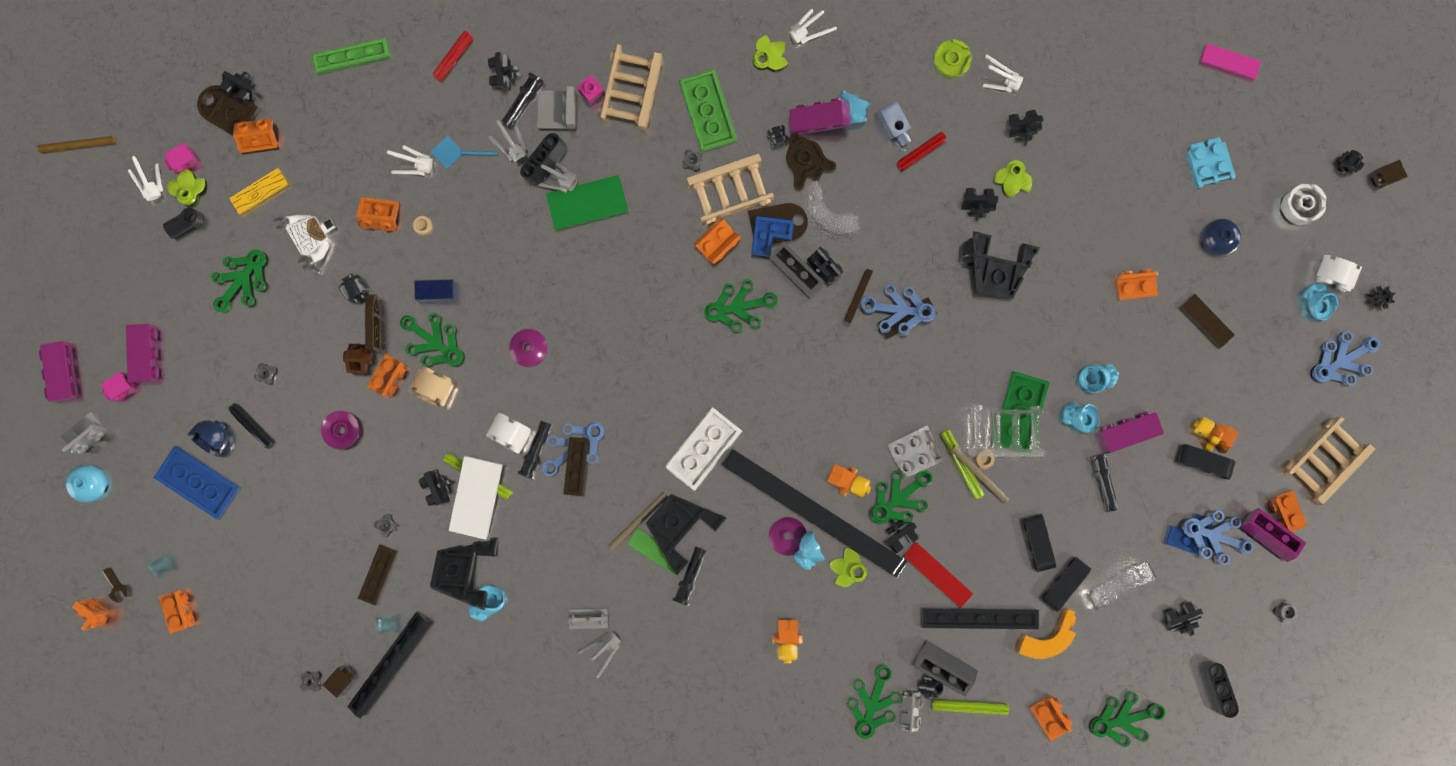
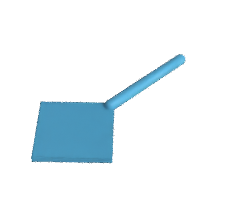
M449 136L443 139L431 151L432 155L446 169L462 155H498L497 151H462Z

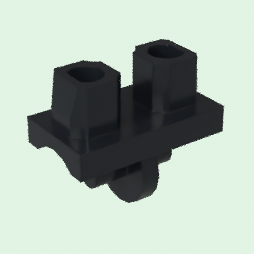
M496 52L495 57L488 59L489 69L496 70V75L489 77V85L509 90L511 89L510 80L514 79V73L519 72V67L513 66V60H509L508 55Z
M244 71L241 75L223 72V81L219 86L221 93L229 95L232 90L236 91L235 99L241 104H245L249 99L254 100L256 97L254 94L255 87L252 86L253 81L249 79L250 74Z
M1035 109L1027 111L1025 114L1026 119L1020 120L1018 114L1009 115L1008 136L1018 135L1019 138L1025 137L1027 142L1032 141V135L1038 134V131L1042 130V115L1038 116Z
M966 188L961 209H970V213H977V218H982L983 213H990V210L996 211L998 196H995L994 189L986 188L983 191V195H976L975 188Z
M821 246L807 259L815 269V273L817 275L820 274L829 285L843 273L842 267L835 263L829 256V253Z
M438 470L423 473L424 476L418 482L422 489L429 487L431 494L426 496L427 504L429 506H437L450 502L447 493L450 492L448 485L452 484V480H445L444 475H439Z
M891 519L889 521L891 527L886 532L889 535L894 531L896 533L886 539L884 543L897 554L905 548L899 540L900 538L906 536L910 543L920 538L915 529L917 526L913 522L900 530L899 528L904 525L902 520L895 523Z
M1192 601L1183 605L1182 608L1185 612L1183 616H1179L1176 608L1166 612L1168 630L1172 631L1179 628L1180 634L1187 632L1189 636L1195 635L1194 629L1199 627L1198 622L1195 621L1202 619L1201 615L1204 614L1202 609H1197Z

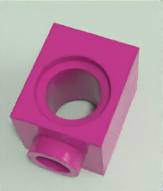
M592 75L577 86L578 92L590 106L605 95L604 89Z
M185 143L164 153L167 159L164 161L170 171L173 170L178 174L198 163L190 147Z
M118 372L100 384L105 398L116 402L136 389L134 384L127 382V374L124 372Z

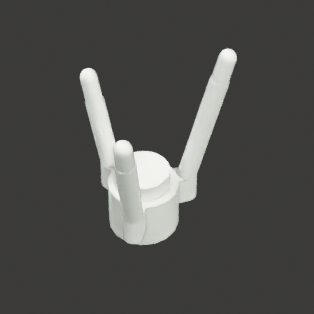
M810 9L791 27L789 34L796 43L801 41L804 44L811 39L835 31L837 27L828 28L806 37L808 34L806 27L824 14L822 10L805 24H802L813 12V9Z
M985 55L986 59L1002 69L1000 70L992 65L988 66L989 69L1006 77L1004 84L1007 86L983 84V87L1004 90L1009 93L1012 90L1018 91L1023 77L989 55Z
M403 145V149L418 157L413 158L397 152L387 151L389 155L415 162L414 168L418 169L392 170L391 174L424 176L425 173L429 174L431 171L433 159H430V156L421 154Z
M132 156L144 185H141L131 169L128 172L142 192L143 197L147 201L160 198V192L164 190L161 185L159 164H155L157 185H155L154 182H147L136 157Z

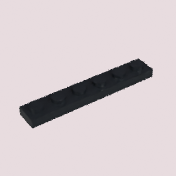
M922 608V628L1039 629V610Z
M415 612L347 706L356 717L361 719L365 712H367L370 705L391 679L418 639L426 631L430 622L422 614Z

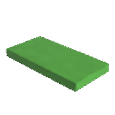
M715 69L679 80L701 153L737 142Z

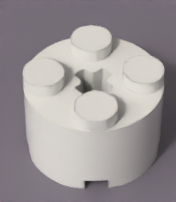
M1300 184L1286 193L1281 203V209L1284 216L1290 222L1298 226L1305 225L1323 215L1326 210V195L1317 185Z
M1324 255L1316 274V282L1325 285L1333 284L1335 285L1334 289L1342 292L1353 290L1362 267H1357V264L1339 257L1332 260L1330 259L1331 255Z
M498 412L486 437L519 454L532 430Z

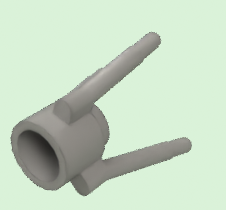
M496 120L501 132L511 146L508 149L509 152L492 136H489V139L507 156L510 162L518 163L528 156L526 154L528 150L524 145L518 126L515 125L514 128L519 144H514L501 122Z
M557 162L555 166L564 173H559L544 164L541 165V168L558 177L557 182L560 186L540 183L537 186L560 190L564 193L575 188L577 184L576 175L569 172Z
M612 631L608 634L605 632L601 637L578 650V653L581 654L601 642L603 646L591 657V661H594L605 649L611 650L596 674V679L600 677L615 652L620 648L619 644L622 641Z

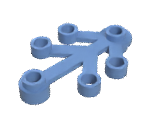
M892 284L885 287L884 293L887 297H891L897 305L876 303L875 299L870 296L863 298L861 301V309L865 313H872L874 311L896 313L889 319L880 322L879 329L882 333H888L891 330V326L905 316L914 315L907 323L899 325V333L903 336L908 335L912 327L921 321H932L936 313L935 308L931 304H923L912 287H906L903 295L905 299L911 300L916 307H909L896 292V288ZM891 288L894 290V292L888 293L887 289ZM911 291L913 294L908 296L906 292ZM871 304L872 308L867 309L865 306ZM928 311L929 315L924 316L922 313ZM887 324L889 327L887 329H883L882 325ZM907 327L908 330L904 332L901 328Z
M1346 331L1340 335L1341 342L1337 358L1331 364V355L1337 349V344L1334 341L1325 342L1322 362L1313 370L1314 378L1317 381L1328 382L1330 379L1351 386L1357 382V377L1354 374L1343 375L1334 371L1343 368L1361 373L1363 376H1369L1373 373L1371 365H1359L1351 361L1366 352L1372 353L1380 348L1379 339L1376 337L1366 338L1361 347L1346 355L1349 342L1353 340V334L1350 331ZM1345 334L1349 335L1348 341L1344 339ZM1371 341H1374L1376 344L1374 348L1370 345ZM1329 343L1333 345L1332 350L1328 349ZM1365 367H1368L1369 369L1368 374L1364 372ZM1322 369L1326 370V376L1321 374ZM1349 376L1353 379L1352 383H1349L1347 380Z
M592 422L587 427L573 426L569 423L564 424L562 427L564 434H584L582 438L589 439L590 454L587 455V462L591 465L598 462V441L605 434L604 427L598 422ZM571 426V432L566 433L565 427ZM594 428L599 430L597 435L592 434ZM550 436L547 443L551 447H568L569 439ZM552 438L557 440L555 445L550 444ZM568 449L554 461L549 460L543 464L542 471L545 475L553 476L558 472V467L567 460ZM591 455L596 457L595 462L589 461ZM549 465L554 466V470L552 472H548L547 467Z
M1214 510L1211 515L1201 520L1195 518L1188 519L1184 523L1183 530L1188 537L1194 538L1201 558L1209 559L1212 556V550L1206 547L1202 536L1208 537L1217 556L1216 560L1221 565H1227L1230 562V556L1224 553L1219 542L1236 547L1237 551L1241 554H1250L1254 549V544L1249 539L1238 540L1221 534L1231 528H1239L1242 525V520L1239 517L1232 516L1227 522L1211 530L1204 527L1214 521H1223L1224 513L1222 511ZM1216 513L1220 514L1219 519L1215 518ZM1234 519L1237 520V525L1235 526L1233 525ZM1193 525H1196V530L1193 532L1191 528ZM1248 543L1249 548L1245 550L1244 546ZM1205 549H1207L1208 551L1207 556H1204L1203 551ZM1223 555L1226 558L1224 562L1221 561Z

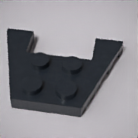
M973 231L976 292L1013 300L1024 279L1023 276L1027 268L1031 267L1032 259L1035 254H1038L1040 247L1022 243L1018 262L988 255L992 235Z
M670 494L645 524L672 570L678 575L687 565L688 561L674 550L675 546L699 519L713 531H716L726 520V517Z
M490 538L489 541L473 542L472 545L463 547L459 545L437 550L430 583L431 589L478 609L485 610L488 596L487 591L469 590L475 556L495 557L498 539Z

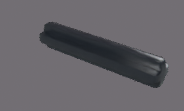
M236 403L228 407V411L264 448H269L273 444V440Z

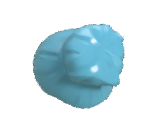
M842 90L839 98L849 103L851 124L867 121L865 117L867 114L866 109L869 107L870 102Z
M1314 283L1303 293L1304 298L1308 300L1312 316L1318 320H1327L1338 307L1337 296L1328 292L1325 284Z
M1092 364L1082 369L1079 375V382L1086 391L1098 393L1105 388L1114 387L1119 373L1111 364L1104 366Z
M1075 402L1068 403L1064 409L1063 422L1066 425H1073L1084 433H1091L1099 426L1098 410L1091 404L1079 406Z
M807 532L802 537L799 550L793 557L794 561L804 570H811V567L815 566L816 562L825 560L820 551V545L814 538V532Z
M489 585L479 589L488 593L485 610L471 605L468 606L470 616L478 621H485L488 615L496 613L504 605L505 598L503 592L499 588Z

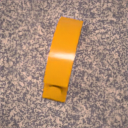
M1064 608L1057 630L1046 639H1035L1022 634L1016 653L1030 658L1045 659L1063 652L1076 635L1075 632L1069 631L1076 621L1075 612Z

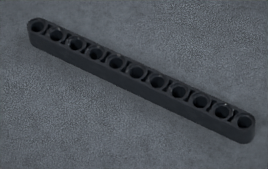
M730 448L721 462L722 466L896 578L899 577L908 561L734 449Z

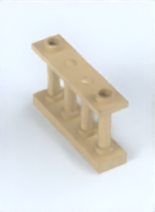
M617 44L616 50L613 49L611 54L613 65L604 104H600L598 115L601 116L602 122H606L607 115L632 120L638 124L639 130L646 131L662 63V54L654 52L653 58L650 57L649 59L621 53V45ZM619 61L647 66L650 69L649 76L642 77L618 72ZM615 79L642 84L646 87L645 94L637 95L613 90ZM611 97L640 103L639 105H642L641 112L636 114L609 108Z
M759 154L687 178L689 188L694 187L697 190L705 216L700 217L702 224L710 225L715 223L720 217L757 205L763 207L771 204V200H774L773 193L766 194L758 171V165H761L762 162ZM746 169L751 171L759 194V198L750 201L740 177V171ZM729 175L733 177L741 200V204L732 207L729 204L722 183L723 177ZM711 181L716 186L723 210L712 213L704 189L705 183Z
M1342 417L1331 418L1325 424L1326 428L1296 460L1292 459L1286 465L1287 469L1283 472L1285 475L1295 473L1314 491L1315 496L1311 500L1317 505H1323L1375 450L1371 444L1359 445L1339 426L1344 421ZM1333 431L1354 450V455L1350 459H1346L1326 440ZM1320 445L1341 464V469L1337 473H1333L1313 454ZM1306 459L1327 477L1328 482L1324 487L1319 486L1300 468Z

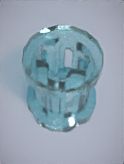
M166 554L158 560L148 561L147 567L152 577H157L159 573L166 570L171 571L173 564L170 557Z
M397 615L385 619L376 618L378 635L389 631L399 632Z

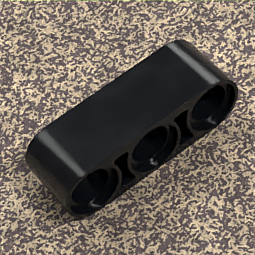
M556 133L548 134L521 167V176L530 185H539L549 173L541 168V165L544 164L552 169L567 149L566 143Z
M1187 444L1182 445L1177 461L1181 465L1227 480H1231L1236 461Z
M1037 514L1022 518L1036 572L1056 568V561L1043 515Z
M1075 556L1045 592L1041 600L1058 612L1087 577L1091 568Z
M1213 661L1206 663L1203 671L1217 712L1228 718L1235 717L1239 712V707L1225 667ZM1217 666L1218 673L1212 676L1211 669ZM1223 684L1225 690L1219 695L1217 689ZM1230 703L1231 710L1225 713L1224 706Z

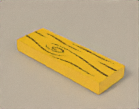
M277 168L229 199L237 212L242 215L289 184Z

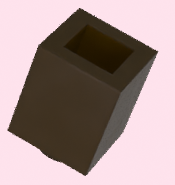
M1401 160L1373 171L1374 182L1379 185L1380 189L1408 177Z
M340 666L336 668L322 686L338 698L356 678L353 676L354 672L350 668Z

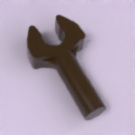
M109 567L102 571L112 588L111 593L108 595L111 600L117 603L121 602L118 591H122L125 597L130 596L128 585H120Z

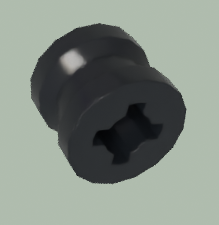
M784 125L773 127L767 131L768 136L771 137V146H778L789 141V137L785 134L786 129Z

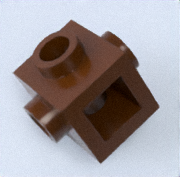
M349 343L347 351L343 353L346 373L366 374L368 364L372 363V353L365 350V344Z

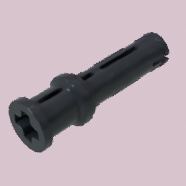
M529 72V77L525 84L520 86L519 95L501 120L502 123L510 128L528 100L534 98V93L539 85L544 83L542 79Z
M540 421L530 450L523 457V465L517 474L532 480L534 479L533 474L536 466L540 464V453L552 427L551 424Z
M1102 453L1091 456L1090 459L1093 460L1096 470L1094 474L1096 477H1099L1107 512L1117 511L1119 507L1110 477L1112 469L1109 468L1106 458L1108 454Z
M695 547L683 581L680 580L678 583L679 588L676 596L672 599L673 601L689 606L688 600L691 592L695 590L693 584L706 550Z

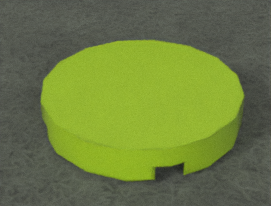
M956 39L941 43L934 54V65L937 71L943 76L950 78L965 74L972 61L968 46Z

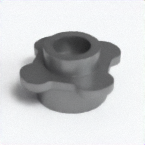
M690 149L686 150L682 166L699 170V163L703 158L702 153L691 151Z
M260 363L254 379L256 381H264L265 384L269 385L272 383V377L276 373V368Z
M385 514L382 519L375 521L374 527L381 532L380 535L382 537H387L388 533L397 529V524L393 523L389 514Z
M1284 601L1283 605L1275 610L1276 615H1279L1285 624H1289L1291 620L1299 615V611L1292 606L1290 601Z
M303 672L300 675L302 679L301 691H318L320 675L317 672L313 674Z

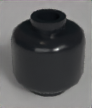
M969 238L968 241L963 242L961 245V261L968 267H975L973 238Z
M351 273L339 281L341 284L338 288L347 301L354 300L358 302L365 297L364 293L367 291V286L360 275H353Z

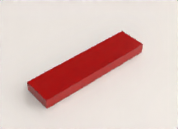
M917 542L903 555L959 608L973 595L966 586Z

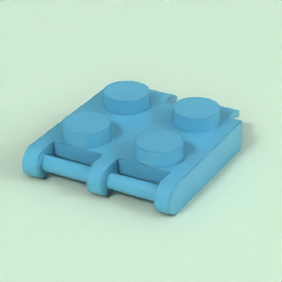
M1220 137L1206 140L1207 147H1205L1203 141L1189 145L1190 151L1187 155L1198 189L1206 184H1217L1224 179H1235V172L1226 142H1221ZM1228 173V175L1218 177V175ZM1212 177V179H1210V180H1206V181H1203V182L1201 181V180H1203V179H1207V178Z

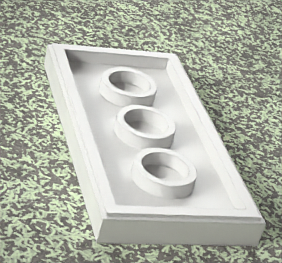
M712 407L666 464L665 468L695 491L741 434L742 430Z
M464 456L449 531L487 539L503 464Z

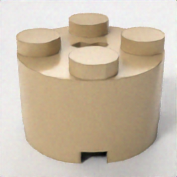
M423 367L422 370L419 369L408 391L412 394L414 391L419 393L418 398L435 406L440 403V407L443 408L454 387L451 379L444 375L439 377L433 374L434 371L427 367Z

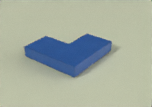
M756 216L751 255L770 257L773 238L792 240L794 221Z
M1194 513L1193 518L1201 520L1205 516ZM1213 522L1204 528L1211 530ZM1170 525L1164 544L1199 555V549L1194 538L1188 537L1183 529ZM1193 525L1191 528L1193 532L1196 530V525ZM1202 536L1206 545L1208 537Z

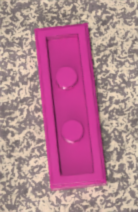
M1207 43L1200 63L1255 80L1261 61Z

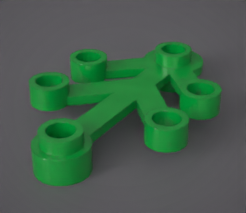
M254 249L245 257L232 258L227 256L223 259V265L229 269L235 265H247L241 271L228 273L213 272L211 274V280L216 284L234 280L224 295L214 300L213 306L216 311L225 313L230 309V299L241 285L243 290L241 303L245 306L253 305L254 298L251 295L249 275L254 269L255 280L253 288L257 291H263L266 287L262 275V266L266 262L264 252ZM258 255V261L254 262L253 257ZM231 259L232 264L227 266V260ZM219 274L220 279L215 281V276ZM258 282H262L261 288L256 287ZM246 297H250L248 304L245 303ZM223 301L224 305L219 308L218 303Z
M745 279L731 304L723 306L727 297L734 293L733 284L726 283L717 301L709 303L705 307L704 313L708 320H720L730 326L732 331L739 332L742 329V323L739 320H732L725 313L733 312L750 323L752 328H758L761 325V319L750 315L744 309L763 305L766 308H773L776 306L778 299L774 293L768 292L763 298L741 302L747 292L753 288V282L750 279ZM744 283H751V287L748 289L745 288ZM726 286H731L732 291L726 292ZM767 297H773L774 301L768 303L766 301ZM712 308H716L718 310L716 315H712L710 313V310ZM753 319H757L759 321V324L757 326H754L752 324ZM734 323L740 324L738 330L733 328Z
M431 313L428 316L433 336L416 325V320L412 316L406 315L401 318L400 326L404 330L413 331L428 342L418 345L407 344L405 347L407 354L415 355L418 352L439 350L443 353L442 355L432 357L423 355L420 359L422 365L428 367L431 364L446 362L450 366H457L463 361L462 351L456 348L454 335L456 328L452 324H446L443 328L444 333L447 335L448 347L442 344L439 325L440 316L437 313ZM434 315L438 318L436 322L431 321V317ZM407 319L411 321V324L409 326H405L404 324L405 320ZM449 326L453 328V331L451 333H447L446 331L447 327ZM410 346H414L415 348L414 352L409 353L408 348ZM452 353L457 355L455 360L450 359ZM425 357H429L430 362L428 364H424L423 362Z
M899 470L893 471L891 475V480L893 481L891 501L885 505V494L888 491V484L885 482L878 483L876 487L878 500L877 505L871 510L872 520L879 524L885 523L888 519L902 520L905 524L911 523L914 517L912 512L905 511L900 513L891 510L895 507H905L925 512L928 508L926 500L916 501L907 500L906 498L921 486H929L933 479L932 474L927 470L919 472L916 481L900 493V483L903 474ZM893 475H900V479H895ZM921 477H925L927 482H922ZM879 486H885L886 490L881 491ZM919 503H923L925 508H920ZM877 512H882L884 516L878 517ZM904 515H909L911 519H904Z
M882 665L877 668L876 677L878 679L871 700L865 690V683L861 679L853 682V688L858 691L867 709L864 718L858 708V700L850 698L847 701L848 708L852 710L858 722L856 733L860 738H871L875 733V728L887 722L891 723L896 719L895 713L887 710L884 716L873 720L876 712L892 704H899L902 700L900 693L892 692L890 697L879 702L884 683L892 676V671L888 666ZM883 669L887 671V675L884 677L880 676V671ZM857 682H861L863 684L861 689H857L855 687V684ZM893 695H899V700L893 701ZM850 701H856V706L850 707ZM888 713L893 714L891 720L886 719ZM864 725L869 727L867 732L862 731Z
M1128 692L1125 696L1126 702L1116 719L1109 720L1114 709L1119 707L1120 702L1117 698L1110 697L1107 700L1108 706L1102 717L1095 718L1091 722L1090 728L1095 736L1104 737L1107 735L1116 740L1120 746L1128 747L1131 743L1130 738L1126 735L1118 734L1112 728L1121 727L1135 735L1139 741L1146 742L1149 739V733L1134 727L1130 723L1148 718L1162 720L1166 714L1165 708L1159 704H1153L1149 707V710L1128 715L1132 706L1138 701L1136 693ZM1131 694L1135 696L1134 701L1129 700ZM1115 699L1116 705L1112 707L1110 702ZM1155 708L1159 709V713L1157 715L1153 714V710ZM1098 724L1103 725V729L1100 731L1097 730ZM1142 732H1145L1146 737L1144 739H1140V734ZM1124 737L1127 738L1126 744L1121 743V739Z

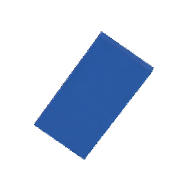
M178 446L173 447L153 477L218 520L240 488Z

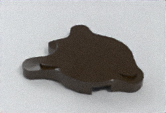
M798 134L790 136L786 163L794 175V188L796 190L803 189L807 177L818 181L823 172H833L836 169V163L825 157L818 143L802 138Z

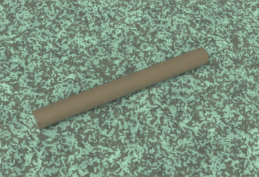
M956 445L951 448L950 451L1004 504L1009 500V497Z
M662 492L608 546L614 551L668 496Z

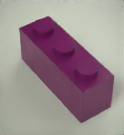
M841 98L831 99V102L828 103L823 101L814 102L812 106L797 105L795 109L789 110L791 132L798 135L851 126L849 103Z
M126 325L128 383H157L156 378L159 376V369L156 366L158 349L155 346V340L158 338V332L154 325Z
M59 341L41 344L39 358L43 363L41 374L46 388H44L45 398L48 402L54 403L77 399L70 343Z
M1150 410L1139 413V418L1132 420V417L1120 420V425L1114 426V423L1103 426V431L1098 433L1107 454L1164 434L1157 412L1150 413Z
M1260 508L1249 512L1240 526L1241 529L1286 562L1296 559L1306 544L1304 540Z

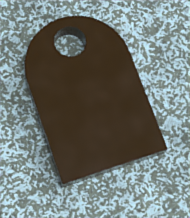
M220 85L207 87L198 97L197 108L200 115L232 136L234 124L253 121L260 110L258 106L249 101L245 104L238 102L235 99L236 93L231 92L229 95L221 93ZM212 95L214 98L213 102L209 105L205 104V98Z
M793 203L748 210L753 237L756 216L793 220L795 216L803 218L804 222L802 225H793L792 240L773 238L772 245L798 240L804 235L808 226V218L805 211Z
M368 294L365 302V350L372 354H380V304L377 294Z

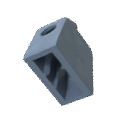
M897 101L875 113L890 139L896 137L901 147L911 141L906 132L911 127ZM895 123L899 126L898 130L895 128Z

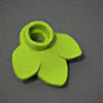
M767 35L762 36L756 43L757 51L753 55L754 65L761 69L769 67L772 70H779L784 68L788 64L787 60L782 57L785 51V42L775 41L770 43ZM764 57L766 60L765 62H760L759 58Z
M1013 160L1009 162L1006 168L999 169L994 178L995 183L1003 184L1004 192L1008 198L1014 196L1020 189L1029 192L1032 187L1031 176L1025 172L1026 167L1019 160ZM1015 166L1020 168L1018 173L1013 172Z
M188 169L181 171L177 180H169L167 182L168 192L172 196L177 197V200L183 205L194 203L196 195L202 192L205 187V179H195L192 172Z
M845 548L844 558L835 559L830 562L832 570L839 575L835 584L841 587H848L854 581L861 582L867 576V568L861 563L860 555L852 549ZM857 568L861 570L859 576L854 574V570Z

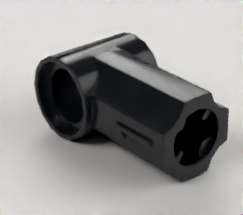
M187 207L182 210L181 214L164 223L163 228L168 236L174 239L192 227L200 226L204 221V217L200 211ZM195 213L194 220L190 222V215Z

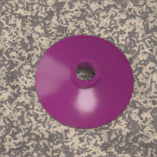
M520 330L510 341V355L521 366L532 367L538 365L547 354L546 339L536 330ZM526 344L531 345V349L528 351L524 349Z
M335 411L329 414L322 423V438L332 448H348L355 443L359 436V423L352 414L346 411ZM341 427L345 428V432L343 434H340L339 432Z
M784 517L777 520L771 526L769 542L772 548L779 554L791 556L799 550L801 539L807 531L799 520L792 517ZM786 533H791L792 538L790 540L785 539Z

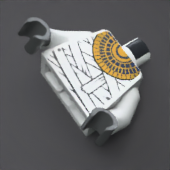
M279 215L274 220L282 223L277 225V229H282L287 225L286 230L302 255L298 263H306L302 269L306 270L309 264L324 258L331 242L327 233L336 228L330 218L320 223L315 216L312 217L311 215H292L286 217Z

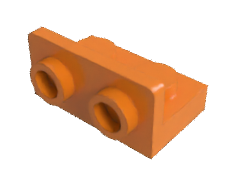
M271 118L234 124L233 137L239 153L277 148L278 143L272 129L273 121Z
M361 197L356 213L358 226L366 229L374 228L384 231H396L395 221L399 202Z
M720 217L693 244L706 259L715 264L723 258L730 248L737 244L741 237Z
M1152 269L1140 270L1138 274H1133V271L1121 272V275L1116 277L1118 301L1158 296L1156 284L1158 272H1152Z
M385 353L367 387L386 398L392 396L397 389V381L402 379L407 371L405 369L407 365Z
M1293 490L1270 498L1272 512L1277 515L1278 522L1294 533V531L1308 526Z
M183 589L159 596L169 634L194 626V616L189 611L187 605L189 599L187 594L183 592Z
M92 598L76 601L72 607L77 611L76 614L79 617L87 618L81 627L84 631L102 627L108 619L106 616L110 612Z
M1048 695L1029 707L1050 741H1053L1067 731H1073L1070 726L1072 722L1067 714H1062L1060 710L1062 705L1056 697L1053 699L1052 696Z

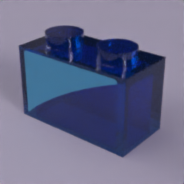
M453 279L414 281L415 300L417 302L457 301L456 282Z

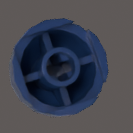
M1224 218L1215 219L1208 223L1201 234L1203 248L1210 255L1216 257L1228 256L1233 253L1241 241V232L1237 224Z
M210 420L200 421L188 433V436H193L191 440L207 453L210 450L216 452L213 455L216 457L223 453L228 444V435L224 430L225 426L217 420L215 422Z

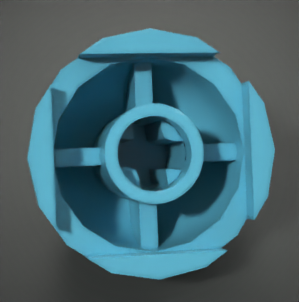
M81 465L69 472L65 486L67 493L73 499L79 502L91 503L99 500L104 495L108 481L106 474L99 467Z

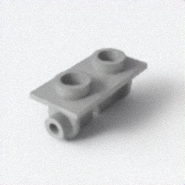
M608 609L569 610V629L608 628Z
M904 691V695H902L901 709H908V713L901 712L900 727H902V731H909L910 729L912 733L920 728L921 717H919V709L922 706L920 692L912 694L910 691Z

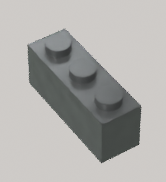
M785 242L770 255V259L809 298L824 285L825 282Z
M927 641L918 654L914 666L964 697L975 684L978 670L929 641Z

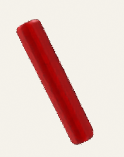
M463 31L433 72V76L436 79L442 80L471 41L472 35Z
M939 132L897 161V166L901 170L906 169L947 140L945 134Z

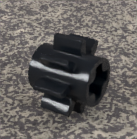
M1355 150L1346 151L1339 158V161L1342 162L1340 168L1349 174L1357 173L1365 165L1361 162L1363 155Z
M1380 285L1376 287L1377 292H1370L1372 299L1369 302H1373L1376 309L1380 308L1381 305L1383 309L1389 308L1388 303H1395L1392 300L1395 293L1389 290V286L1382 289Z
M924 676V679L920 681L919 690L921 694L925 695V699L933 700L942 694L943 684L930 676Z

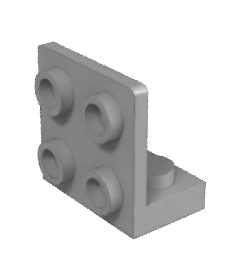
M566 86V91H538L537 127L539 129H575L576 90L574 86Z
M90 412L61 435L67 443L62 451L64 453L82 454L88 450L89 444L100 440L104 436L103 433L108 429L94 412Z
M928 426L888 444V448L904 479L944 461Z

